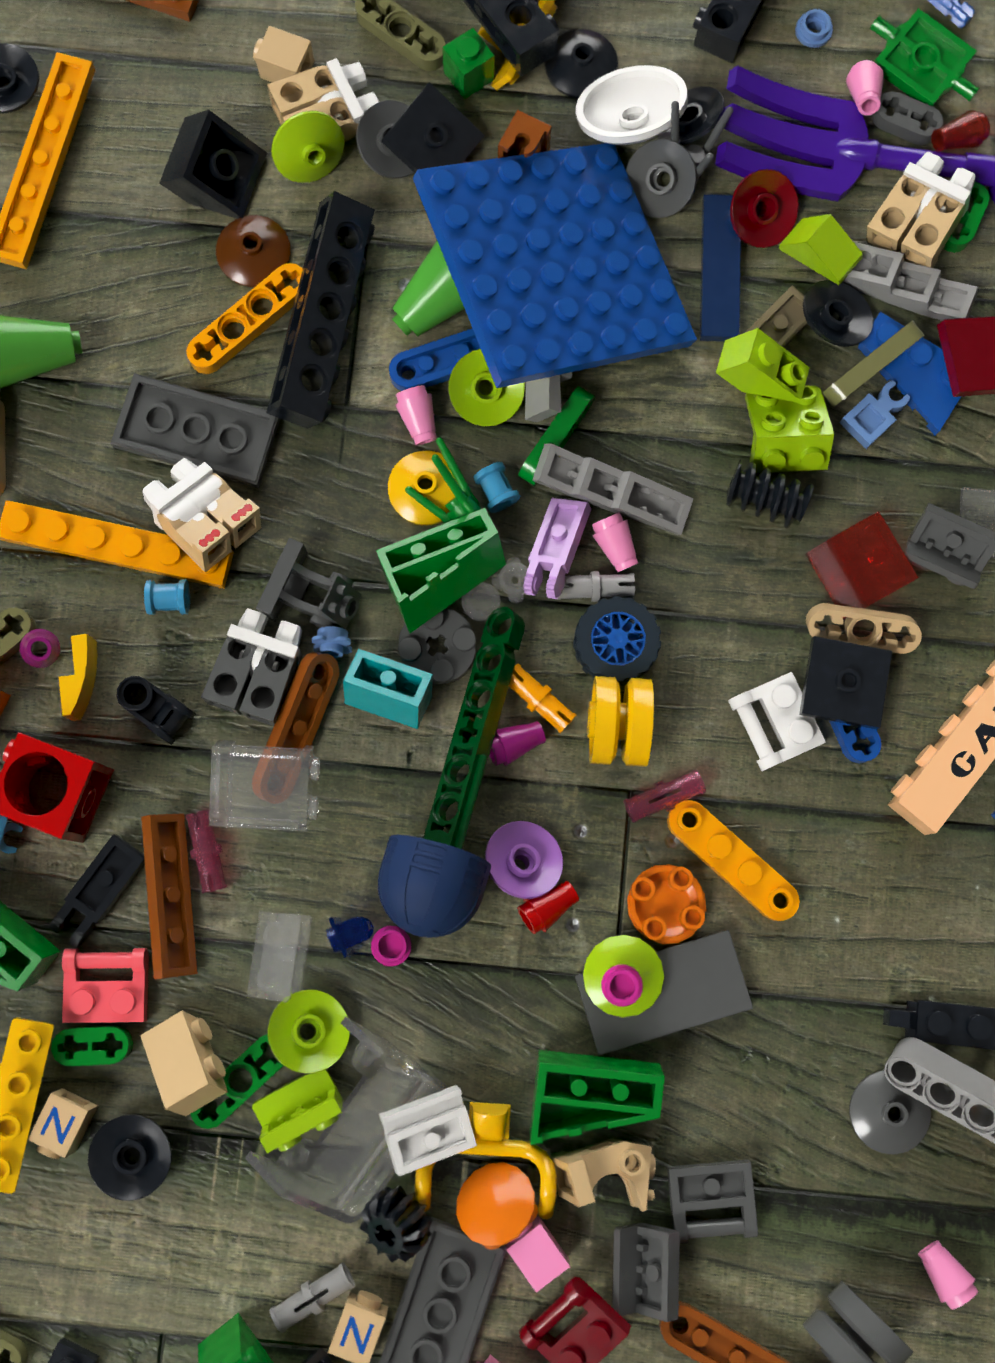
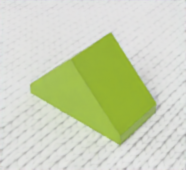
M831 214L802 218L779 245V250L837 285L842 283L863 258V253Z

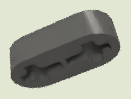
M894 91L881 95L880 108L871 115L873 123L880 130L921 146L933 142L943 126L942 115L936 108ZM888 106L895 109L892 117L886 115ZM922 120L928 122L926 131L920 129Z

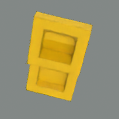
M88 634L71 636L75 675L59 677L62 716L72 721L82 719L95 684L97 641Z

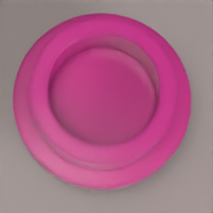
M398 926L383 927L373 936L371 942L372 954L382 965L397 966L403 963L410 955L411 939L407 932Z
M618 964L610 967L604 973L601 989L604 997L611 1004L625 1007L639 999L643 990V982L640 974L633 967Z

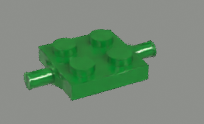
M919 8L907 22L899 25L897 28L880 15L872 23L870 30L887 41L884 50L874 62L883 70L884 78L909 97L933 107L943 95L952 89L967 99L968 102L979 91V87H976L962 76L966 66L973 59L977 50Z

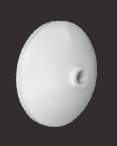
M645 65L619 69L600 77L583 91L576 104L577 121L584 133L600 142L613 145L641 143L653 139L671 128V104L673 101L679 103V118L683 115L688 103L687 87L678 74L666 68Z

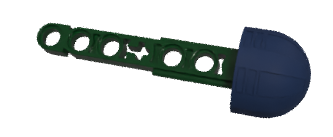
M499 607L494 610L485 623L480 641L483 645L476 654L423 838L406 835L390 836L378 875V893L381 904L389 918L398 927L416 936L427 938L441 937L461 929L477 912L485 892L491 864L485 859L463 850V846L515 666L514 650L519 651L525 630L524 619L508 607ZM511 618L510 628L505 633L499 635L501 624ZM501 654L499 665L489 671L488 667L491 659ZM490 690L489 701L486 705L478 707L480 696ZM468 764L469 773L467 777L457 783L458 771L461 767ZM457 802L458 811L453 819L447 821V809L451 804ZM445 828V829L449 830L450 832L447 833V832L443 831V829Z

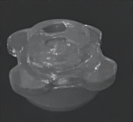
M512 557L506 561L507 565L502 568L499 574L493 575L492 586L497 590L501 589L505 592L510 602L520 603L524 599L523 581L528 568L521 564L520 559ZM517 577L519 581L514 584L511 582V579Z

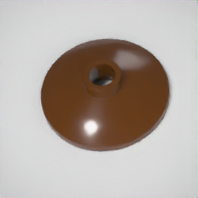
M248 215L235 219L223 229L216 244V258L222 272L231 281L247 287L257 286L278 267L288 264L291 256L290 242L284 229L274 220L260 215ZM255 241L258 243L253 249L245 248V245L249 242Z

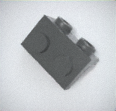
M928 503L907 540L904 558L917 568L929 569L945 576L953 584L965 585L976 589L980 582L981 572L995 551V532Z
M643 1222L618 1226L614 1229L612 1308L621 1316L638 1313L665 1322L678 1320L680 1231Z

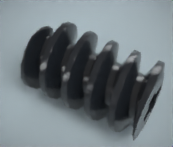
M740 459L727 490L726 505L731 506L737 498H740L741 511L743 512L753 503L755 504V516L758 518L766 509H769V522L774 523L781 514L784 515V527L787 529L795 520L800 522L807 510L814 485L809 484L800 492V480L795 478L785 487V474L780 473L771 481L770 468H764L756 476V463L751 462L744 470H741L742 459Z

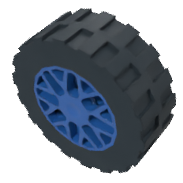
M613 596L611 599L603 598L598 600L597 604L588 607L584 615L581 616L574 633L573 649L576 652L577 662H580L582 665V670L586 674H590L593 680L595 676L616 677L621 686L626 685L631 678H642L655 663L661 648L660 626L658 627L655 622L657 619L654 614H650L644 604H638L634 601L635 599L629 597L624 599L620 598V596Z

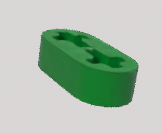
M974 182L971 190L974 205L969 212H965L959 222L963 224L959 232V239L952 237V233L943 248L948 252L956 253L964 250L975 236L989 202L987 189L978 182Z
M117 1025L73 1027L56 1034L52 1041L51 1052L54 1059L64 1066L110 1065L121 1062L130 1055L133 1049V1038L126 1028ZM111 1033L114 1034L115 1040L122 1041L123 1044L121 1049L115 1051V1056H111V1050L108 1048L97 1049V1042L109 1040ZM71 1035H73L74 1042L76 1043L88 1042V1049L74 1052L73 1058H71L70 1051L63 1050V1043L70 1041Z

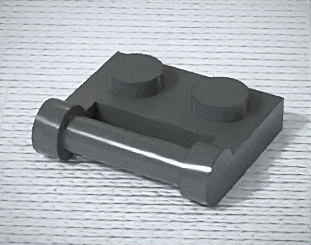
M748 1159L667 1167L672 1230L680 1231L679 1244L688 1243V1239L735 1234H743L744 1238L758 1237L751 1162ZM741 1206V1217L686 1222L685 1211Z

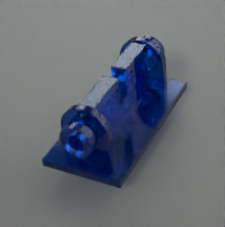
M331 917L329 921L332 927L326 929V934L335 953L342 951L345 958L355 954L352 946L364 942L372 936L374 927L372 922L365 917H354L342 922L340 917Z

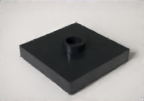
M429 82L381 142L416 173L417 169L463 163L484 135Z
M814 636L810 644L799 715L876 730L881 728L892 651Z

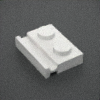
M457 1085L378 1114L383 1125L394 1170L398 1176L477 1146L467 1109L462 1100L461 1088Z

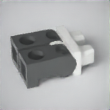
M247 608L238 626L230 625L227 633L228 637L221 648L201 698L208 705L238 715L242 713L246 718L274 727L302 657L299 649L302 629L299 625L281 621L275 638L263 635L268 617Z

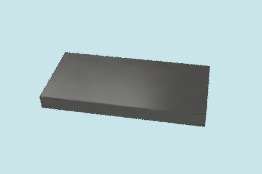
M134 373L110 444L113 448L173 465L183 458H186L196 466L205 462L213 469V473L223 479L259 488L281 419L267 414V410Z
M729 930L655 951L662 962L664 973L661 994L652 1007L639 1015L622 1018L605 1013L594 1005L586 993L583 973L574 975L597 1054H605L753 1009Z
M431 1217L433 1219L430 1225L431 1236L428 1238V1243L416 1254L379 1363H468L506 1252V1244L494 1250L487 1249L483 1245L473 1242L461 1230V1227Z

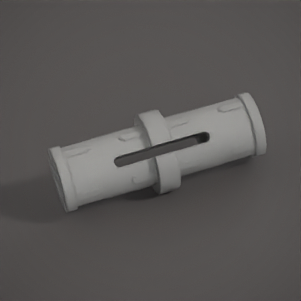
M591 571L590 575L565 576L564 587L572 588H563L560 597L556 600L591 598V602H598L600 598H610L613 596L634 598L635 586H619L633 585L635 582L634 573L599 575V571Z
M342 1262L338 1267L314 1282L310 1280L304 1282L300 1286V1291L277 1306L271 1307L269 1310L277 1329L284 1333L288 1328L310 1314H320L325 1310L324 1305L347 1290L354 1288L355 1282L349 1269Z

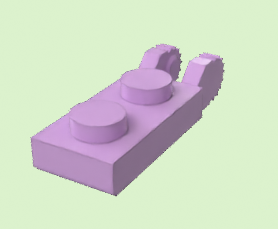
M551 498L528 559L530 564L523 581L525 595L536 596L542 583L543 570L550 571L546 584L547 597L551 599H558L565 585V573H569L591 512L588 502Z

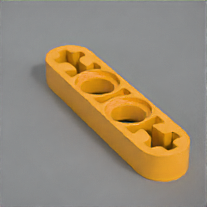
M293 263L283 264L195 336L188 344L186 350L187 357L193 368L202 374L216 372L293 308L298 287L295 289L290 285L286 287L284 279L287 277L292 281L296 279L299 285L303 268ZM272 288H275L277 294H281V302L278 301L277 296L271 290ZM269 299L273 303L272 310L269 313L258 315L252 311L253 304L257 300ZM233 322L242 324L244 326L243 334L237 339L225 337L224 329L228 324ZM216 335L218 336L222 345L226 347L224 350H221L219 344L216 345V342L214 340V337ZM201 349L207 352L210 351L212 358L209 361L205 358L200 359L198 351Z

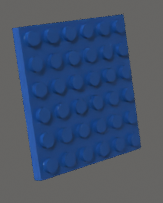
M603 143L538 152L528 158H525L524 155L417 169L412 179L496 388L690 347L697 340L615 145Z

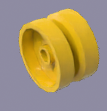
M594 677L587 719L590 764L610 765L616 758L618 740H621V756L626 766L646 767L648 765L654 717V691L651 679L631 678L625 686L622 703L620 702V685L616 677Z

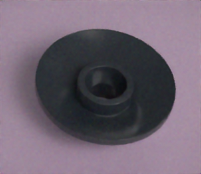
M576 29L561 34L558 37V54L545 62L546 74L551 84L562 94L578 99L591 83L608 73L616 71L618 68V58L612 44L601 34L586 29ZM578 55H584V56H587L588 58H587V59H579L577 56H578Z
M0 43V114H6L21 109L32 100L39 85V71L32 56L23 48L9 43ZM9 82L7 86L1 87L4 83Z
M696 87L687 90V107L679 118V144L684 145L696 141L716 126L725 110L724 98L717 89L712 87ZM671 128L657 136V138L671 140Z
M824 280L815 283L806 292L803 299L805 319L812 330L825 341L837 346L851 347L862 343L871 333L873 328L872 311L864 297L851 286L845 283L837 285L831 280Z
M136 1114L119 1116L103 1125L95 1134L88 1152V1167L94 1183L106 1195L123 1201L138 1200L153 1193L166 1179L172 1162L171 1144L165 1131L152 1119ZM129 1148H136L140 1152L138 1162H132L128 1159L127 1151Z

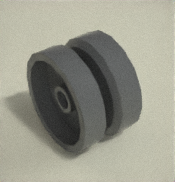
M842 1280L828 1295L829 1304L844 1319L841 1325L824 1310L815 1309L802 1324L806 1331L821 1346L820 1350L832 1363H877L871 1357L875 1352L887 1363H905L914 1353Z

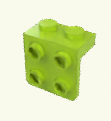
M805 385L802 399L798 402L746 393L745 401L754 433L749 463H756V473H761L766 467L770 468L771 472L828 470L834 431L822 391L819 387Z

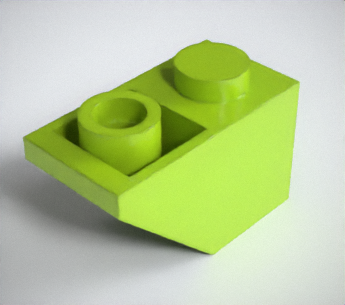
M759 328L725 340L716 374L741 392L798 402L802 399L810 367Z

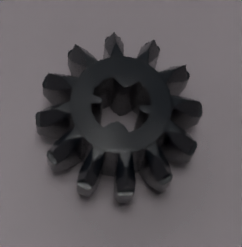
M401 1185L395 1189L386 1186L383 1190L378 1191L365 1205L364 1210L361 1212L363 1222L359 1228L368 1234L366 1243L373 1244L377 1248V1255L385 1253L392 1263L398 1259L407 1262L428 1243V1238L431 1236L430 1225L433 1219L424 1213L427 1205L419 1204L415 1200V1192L407 1195Z

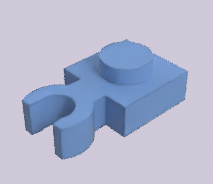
M893 380L886 383L878 394V401L869 393L839 422L865 449L874 443L897 420L891 413L901 411L910 400L908 394L900 401H894L890 398L889 392L896 384Z

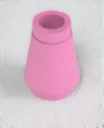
M870 60L856 63L851 68L846 79L847 87L856 103L858 111L862 115L876 113L881 105L884 73L880 66Z
M416 386L397 393L398 403L395 406L412 439H414L415 445L419 446L435 441L437 436L435 433L432 394L427 393L425 386Z
M620 512L592 524L595 534L592 536L612 565L615 566L617 573L638 564L628 520H623Z
M938 1240L930 1243L918 1253L941 1303L946 1302L949 1308L953 1310L976 1296L978 1289L973 1284L975 1278Z

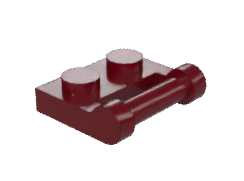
M573 1277L564 1286V1293L536 1320H528L519 1329V1336L525 1346L532 1350L537 1349L550 1363H599L629 1335L631 1325L583 1279ZM575 1306H582L585 1310L556 1338L548 1332Z

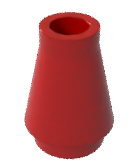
M565 881L553 887L543 896L523 899L524 903L519 905L517 909L527 928L533 934H536L541 930L546 932L572 905L579 902V897L573 886L568 881Z

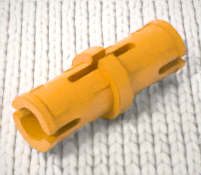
M519 663L514 666L509 687L528 703L526 708L531 712L536 710L561 734L577 715L551 694L552 689L547 684L543 687Z

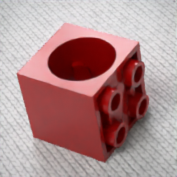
M18 732L16 738L10 740L3 753V762L5 764L0 773V815L57 838L83 843L114 769ZM53 761H59L63 765L68 779L66 794L57 807L51 809L46 814L40 815L30 802L29 786L31 779L42 766L48 765Z

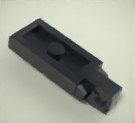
M918 999L907 1001L906 1010L884 1008L883 1025L905 1028V1038L914 1037L928 1043L995 1050V1008Z

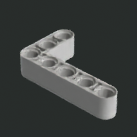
M914 1037L901 1039L885 1064V1077L889 1083L995 1143V1081L922 1040Z

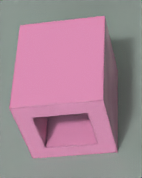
M540 1216L529 1223L518 1238L506 1243V1250L536 1293L570 1267L568 1256Z

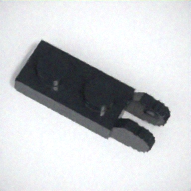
M113 834L64 899L66 903L57 913L49 928L55 933H59L68 925L76 910L80 911L86 917L73 932L69 943L76 948L82 945L92 933L96 924L101 923L145 864L144 854L117 834Z

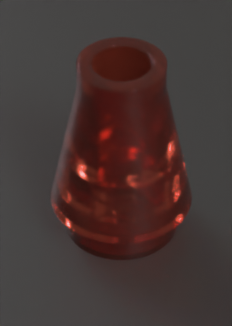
M968 110L943 127L935 129L931 135L932 146L938 152L978 148L989 137V120L983 112Z

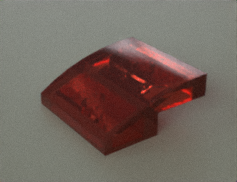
M879 511L805 554L835 605L866 609L919 578Z

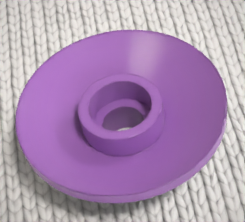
M527 821L507 823L495 831L486 846L485 860L491 864L489 875L501 890L511 896L522 899L538 898L548 893L561 877L563 870L561 849L554 837L537 824ZM514 860H522L526 866V869L522 870L518 868Z

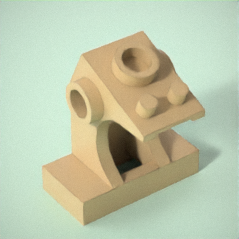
M611 1138L571 1152L560 1151L550 1154L549 1156L555 1165L559 1197L578 1207L594 1203L593 1188L599 1179L606 1175L617 1173L625 1184L630 1205L640 1208V1211H646L647 1201L654 1200V1190L648 1189L649 1180L654 1178L656 1169L655 1156L651 1154L652 1146Z

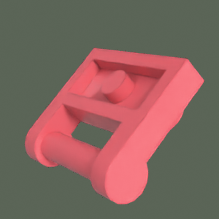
M78 948L64 949L62 955V970L64 972L62 1023L147 1021L149 953L147 948H134L132 952H80ZM132 968L133 980L80 981V969Z

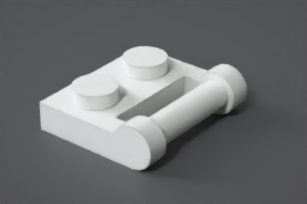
M792 672L728 700L732 710H737L760 758L757 760L761 771L826 743L815 718L799 715L803 693ZM758 700L782 747V750L775 753L751 703Z

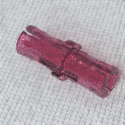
M695 769L691 773L666 783L663 780L658 781L654 784V788L632 798L624 799L623 803L632 823H635L637 820L665 809L666 812L674 810V805L698 794L705 793L706 788L701 775ZM676 789H680V792L675 793L652 804H649V801L652 799L660 797Z
M211 810L198 811L197 814L190 813L185 815L194 849L190 851L191 859H196L202 894L226 889L227 884L225 883L219 855L223 850L221 844L216 842Z

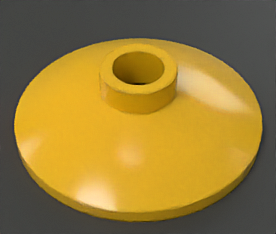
M418 451L405 456L395 465L388 480V495L393 508L402 518L417 525H434L442 521L407 494L405 491L407 486L414 488L446 513L449 510L445 504L455 497L432 461V456L437 454L450 471L443 455L435 451ZM424 478L430 479L433 482L432 486L426 490L418 486L419 481Z

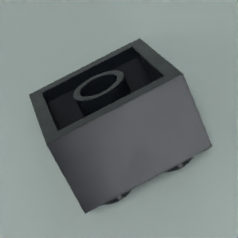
M212 111L199 112L184 118L159 184L189 204L236 219L243 218L267 152Z

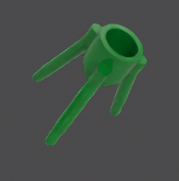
M438 437L436 443L450 471L437 454L432 456V461L455 495L445 504L449 511L446 513L411 486H407L405 491L440 518L443 523H447L482 508L479 506L480 502L471 492L444 440Z

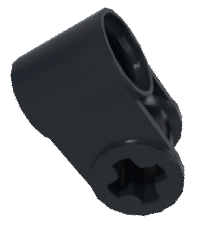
M140 676L125 678L117 688L116 697L119 704L142 721L145 727L170 745L175 742L174 735L187 718H193L196 713L169 693L165 694ZM138 686H144L147 690L145 701L140 705L133 706L129 700L131 691Z

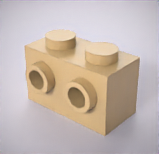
M180 1011L140 1035L166 1110L187 1116L228 1092L223 1079L226 1074L224 1065L213 1052L210 1044L212 1033L208 1024L202 1018H197L189 1013Z

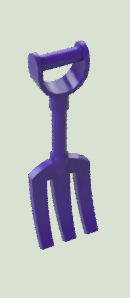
M739 65L729 71L726 88L728 91L778 114L833 129L836 132L773 119L731 103L727 107H732L733 113L724 129L778 153L831 168L814 167L773 158L725 141L717 148L716 166L743 178L758 170H775L784 174L791 181L796 194L840 201L857 183L863 170L872 171L875 168L904 172L910 162L916 165L926 152H930L939 156L944 161L943 169L938 176L952 178L957 168H964L976 175L974 182L989 187V195L995 204V156L971 152L960 155L881 144L878 140L869 139L866 122L854 101L798 90L764 78Z

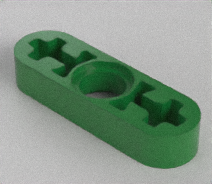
M578 386L561 408V412L557 414L525 460L519 471V477L533 486L538 484L532 481L544 444L551 443L563 448L589 411L595 400V395L581 386Z
M268 1033L255 1041L225 1069L226 1074L223 1079L228 1090L225 1094L235 1100V1104L232 1106L229 1099L221 1103L216 1109L219 1115L217 1119L213 1115L207 1118L202 1115L201 1112L205 1106L190 1114L191 1118L197 1126L204 1129H212L219 1126L284 1066L272 1058L260 1067V1069L267 1072L264 1077H261L257 1066L247 1060V1057L251 1054L255 1062L266 1052L263 1044L265 1042L269 1044ZM243 1068L250 1072L252 1085L248 1091L239 1092L231 1086L230 1076L235 1069Z

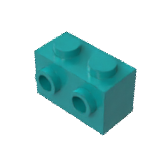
M358 648L343 680L344 703L418 729L432 698L433 674Z

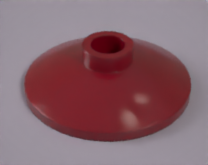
M771 169L750 173L739 183L731 200L730 216L736 234L742 241L753 247L767 248L777 245L788 236L794 227L798 214V197L793 184L784 174ZM759 202L761 206V211L757 215L756 205Z

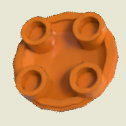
M671 864L655 865L641 872L631 884L627 897L628 915L635 929L648 940L660 944L680 943L693 936L698 928L704 924L706 912L705 893L689 869Z
M505 1162L489 1163L475 1170L463 1183L457 1197L456 1215L461 1230L473 1242L479 1243L490 1250L497 1249L518 1238L538 1214L535 1192L530 1179L518 1167Z

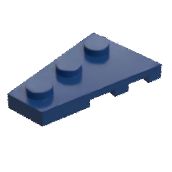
M880 312L873 322L871 333L858 345L859 350L867 357L904 326ZM922 337L879 371L886 381L893 380L896 383L895 386L904 396L907 394L910 396L907 405L912 411L916 409L928 423L926 427L936 436L961 398L953 397L942 349Z

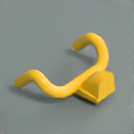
M470 1102L469 1120L477 1146L457 1154L521 1157L533 1162L540 1172L538 1215L542 1219H550L554 1214L556 1202L557 1175L555 1165L548 1153L536 1144L530 1145V1142L522 1140H509L511 1104ZM435 1163L417 1169L415 1174V1200L419 1204L427 1205L425 1212L431 1207L432 1171Z

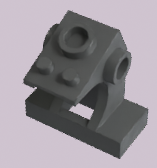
M289 538L256 609L258 612L266 615L268 619L276 622L283 605H286L311 616L310 622L320 628L336 626L346 630L350 620L358 611L359 600L362 596L352 587L354 581L337 572H332L331 577L327 578L303 567L302 565L308 552L303 543ZM310 583L328 590L323 603H320L319 607L302 601Z

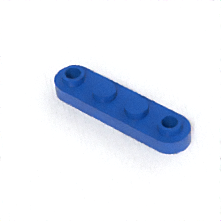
M473 328L395 355L389 365L390 379L394 387L403 391L416 386H425L427 388L448 381L454 366L463 356L481 349ZM407 370L415 372V376L411 379H405L402 377V374Z

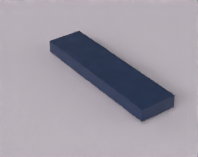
M704 194L702 200L700 341L725 342V340L739 335L741 239L736 234L731 222L730 206L733 195Z

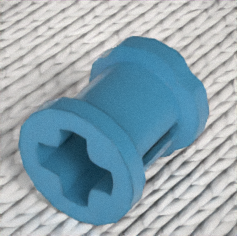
M496 462L484 467L473 476L476 485H481L489 501L487 507L491 513L510 507L521 497L517 490L512 489L504 474L505 466L503 462Z
M180 579L178 583L156 584L154 580H147L144 587L146 613L148 615H155L157 611H180L181 614H188L190 610L188 580Z

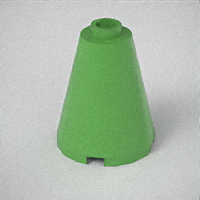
M438 241L435 242L392 307L397 313L392 320L407 336L412 331L417 336H420L465 309Z
M0 315V388L75 363V354H83L79 330L71 331L70 323Z

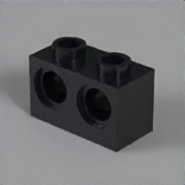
M711 0L707 8L701 6L692 28L697 30L693 46L733 64L765 0ZM715 26H720V27H723V28H725V29H719V28H717V27H715Z

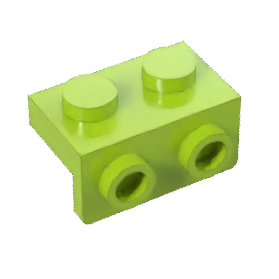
M325 1069L317 1073H305L253 1102L252 1109L262 1126L259 1140L266 1153L268 1154L277 1148L280 1152L286 1151L302 1140L301 1135L313 1128L321 1131L333 1125L339 1119L338 1114L342 1113L343 1098L328 1070Z

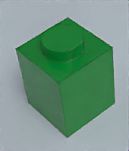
M474 28L469 29L442 47L443 72L463 99L471 96L494 80V54Z

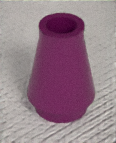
M35 629L28 632L22 638L20 654L23 660L30 666L45 668L52 665L58 659L60 643L52 632L45 629ZM36 641L44 642L47 645V653L44 656L34 655L32 652L33 643Z
M538 721L530 724L497 728L489 754L492 763L495 766L502 763L508 766L533 748L545 743L546 738L542 726Z

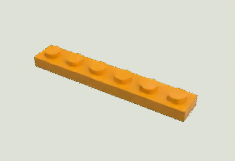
M56 53L0 213V263L26 270L28 268L96 71L92 61Z
M8 500L5 502L0 520L1 541L176 579H187L190 582L225 589L234 554L232 550L231 553L207 572H204L166 534ZM216 547L213 548L210 552H208V555L212 554L216 550Z

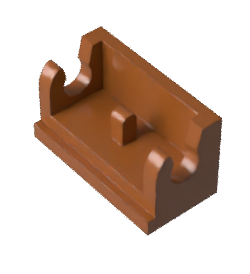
M517 110L498 144V158L524 155L525 158H528L534 153L550 151L552 126Z

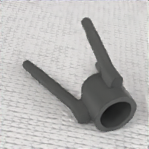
M673 101L671 104V141L679 143V103ZM730 106L726 108L703 148L694 144L685 147L695 162L697 183L702 173L712 161L714 155L710 151L733 113V108Z

